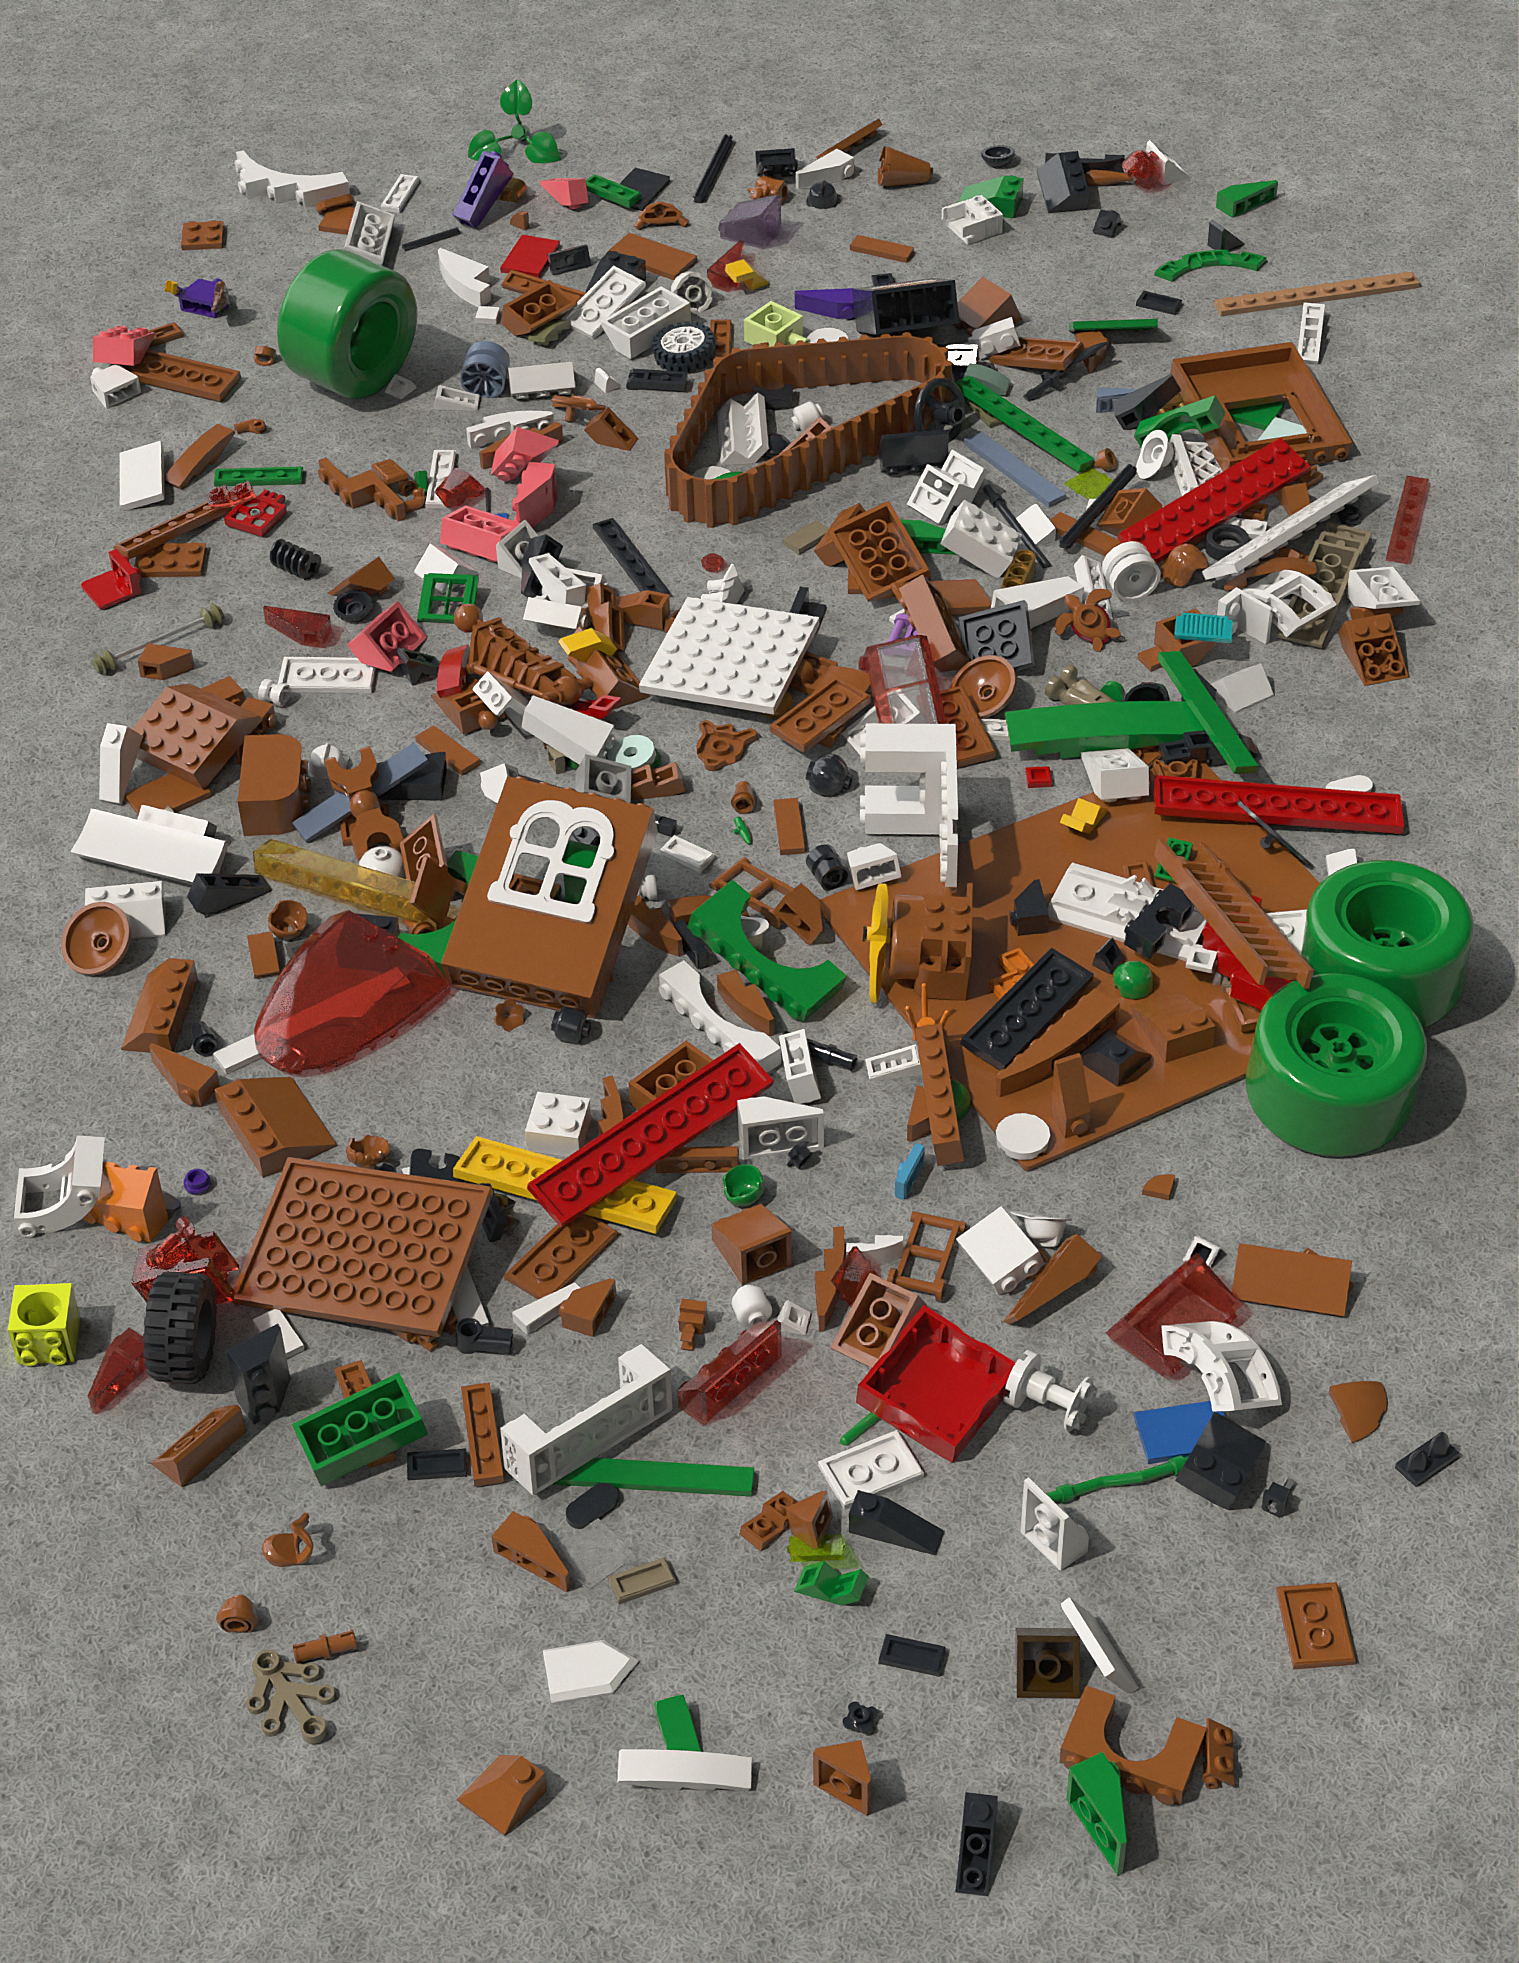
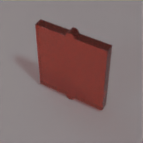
M857 1246L852 1247L831 1279L832 1284L841 1294V1300H845L850 1308L853 1306L869 1273L878 1276L871 1266V1261L865 1258Z

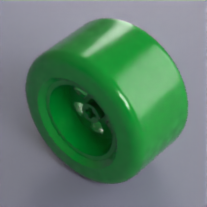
M334 249L319 254L298 272L290 284L280 308L277 324V342L284 363L296 375L346 398L361 399L377 393L398 373L411 349L418 316L417 302L413 289L406 278L398 272L353 252Z
M1394 860L1359 862L1343 867L1329 875L1313 892L1307 908L1301 956L1314 970L1313 975L1321 973L1350 974L1372 980L1390 989L1408 1004L1418 1017L1422 1027L1425 1028L1445 1017L1457 1004L1462 994L1474 934L1473 916L1467 901L1457 888L1431 870L1415 864Z
M1321 973L1312 975L1309 989L1303 988L1297 980L1292 981L1281 987L1268 999L1258 1017L1245 1079L1246 1092L1251 1107L1263 1125L1274 1135L1300 1150L1330 1157L1355 1156L1376 1150L1395 1138L1411 1115L1427 1058V1042L1424 1029L1414 1011L1404 1000L1390 989L1372 980L1343 973Z

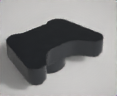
M785 384L781 389L765 390L757 386L753 388V395L755 396L759 393L764 396L765 409L779 410L792 404L793 385Z

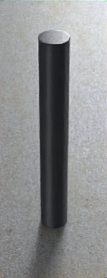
M455 227L402 244V249L409 251L459 235V228Z

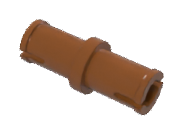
M353 1629L328 1637L326 1634L319 1635L320 1639L293 1644L294 1656L298 1664L324 1657L326 1660L330 1659L333 1654L358 1649Z

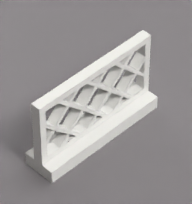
M1172 434L1170 444L1174 449V455L1171 465L1182 496L1223 472L1221 468L1212 465L1213 462L1217 464L1218 462L1214 455L1208 452L1210 448L1207 443L1182 441L1181 435ZM1201 455V456L1207 458L1208 460L1205 461L1204 459L1200 458L1199 456ZM1193 461V462L1197 463V464L1200 465V466L1197 467V466L1193 465L1191 462ZM1206 468L1207 470L1213 473L1209 474L1208 472L1204 471V469ZM1196 475L1203 477L1204 480L1199 479Z

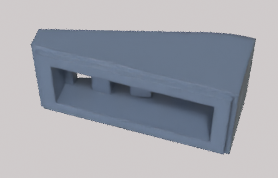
M1097 387L1096 413L1114 411L1112 399H1118L1137 389Z

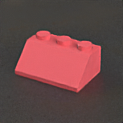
M516 427L495 451L491 475L498 477L502 481H510L520 477L523 470L526 471L529 462L541 463L558 445L559 440Z
M465 505L442 518L440 543L448 545L450 549H460L468 552L469 555L482 556L490 562H497L496 544L520 523Z
M397 601L379 614L347 646L361 663L391 672L400 664L396 652L397 648L400 647L414 651L427 636Z

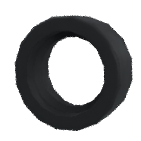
M1217 525L1211 528L1206 535V553L1209 557L1219 561L1249 542V534L1243 528L1236 525ZM1232 540L1239 543V545L1226 547L1217 544L1216 541Z

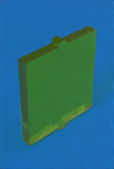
M1090 467L1066 481L1064 485L1075 491V494H1080L1089 500L1098 497L1113 480L1107 477L1105 473L1102 474L1093 467Z
M842 1534L824 1535L819 1548L813 1549L797 1537L789 1536V1545L787 1546V1553H790L791 1562L844 1560L843 1551L846 1550V1544L842 1543Z

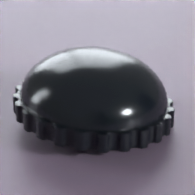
M1007 145L990 146L981 152L984 162L993 167L1007 165L1015 155L1014 149Z
M767 434L769 449L761 457L771 459L779 455L791 444L790 441L781 434Z
M356 589L340 594L333 604L334 612L338 618L348 622H357L364 619L372 610L371 607H373L370 595L365 593V591Z

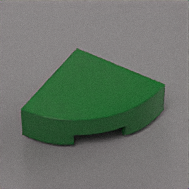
M415 472L414 481L417 483L418 488H423L424 493H427V472Z

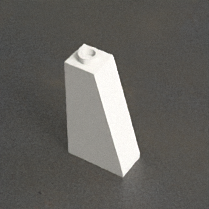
M1067 576L998 589L993 592L991 608L1025 600L1028 604L1030 629L1060 616L1062 613L1071 611L1065 604V596L1067 594L1077 596L1082 603L1084 586Z

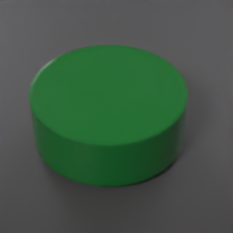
M1107 681L1100 689L1101 692L1108 695L1115 702H1121L1125 696L1123 686L1116 681Z

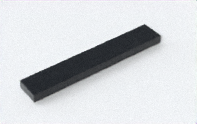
M614 518L593 524L594 531L640 592L650 590L670 595V592Z

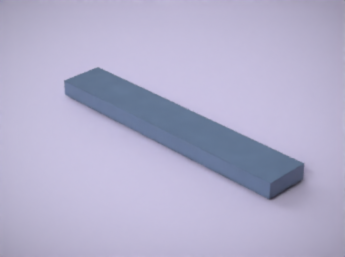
M982 431L964 439V445L1048 508L1066 499V494Z
M412 743L377 766L379 775L372 787L377 797L429 764L428 759L415 743ZM336 793L292 822L293 826L305 842L308 843L352 814L349 808L350 801L346 795Z

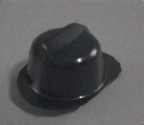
M823 180L812 185L806 205L817 209L835 208L841 195L836 193L832 184Z

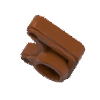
M1192 759L1187 764L1174 761L1166 765L1162 761L1156 760L1153 762V772L1155 775L1197 778L1198 761Z

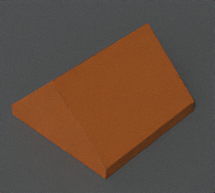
M858 1740L816 1748L813 1752V1785L868 1816L871 1812V1777L862 1741Z

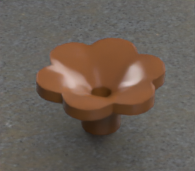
M506 999L504 1003L496 1005V1016L494 1018L496 1025L502 1026L508 1032L512 1031L515 1027L523 1025L524 1019L522 1015L524 1014V1007L516 1004L514 999Z

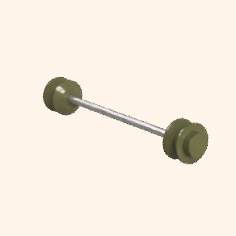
M214 603L210 604L209 610L201 607V618L116 655H113L106 649L103 650L102 656L95 653L92 660L93 667L97 673L102 672L106 675V669L116 670L117 659L146 647L147 643L154 644L202 622L205 626L212 629L214 622L222 624L224 613L221 607L216 606Z

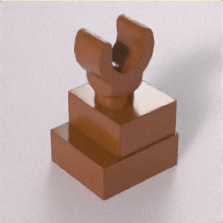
M681 1299L678 1320L679 1332H682L680 1339L682 1341L681 1349L693 1351L695 1334H703L708 1318L707 1302Z

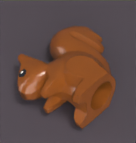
M761 176L755 182L756 187L747 189L751 194L749 198L754 202L765 201V204H768L771 200H774L779 205H782L788 198V186L785 181L777 180L773 176Z

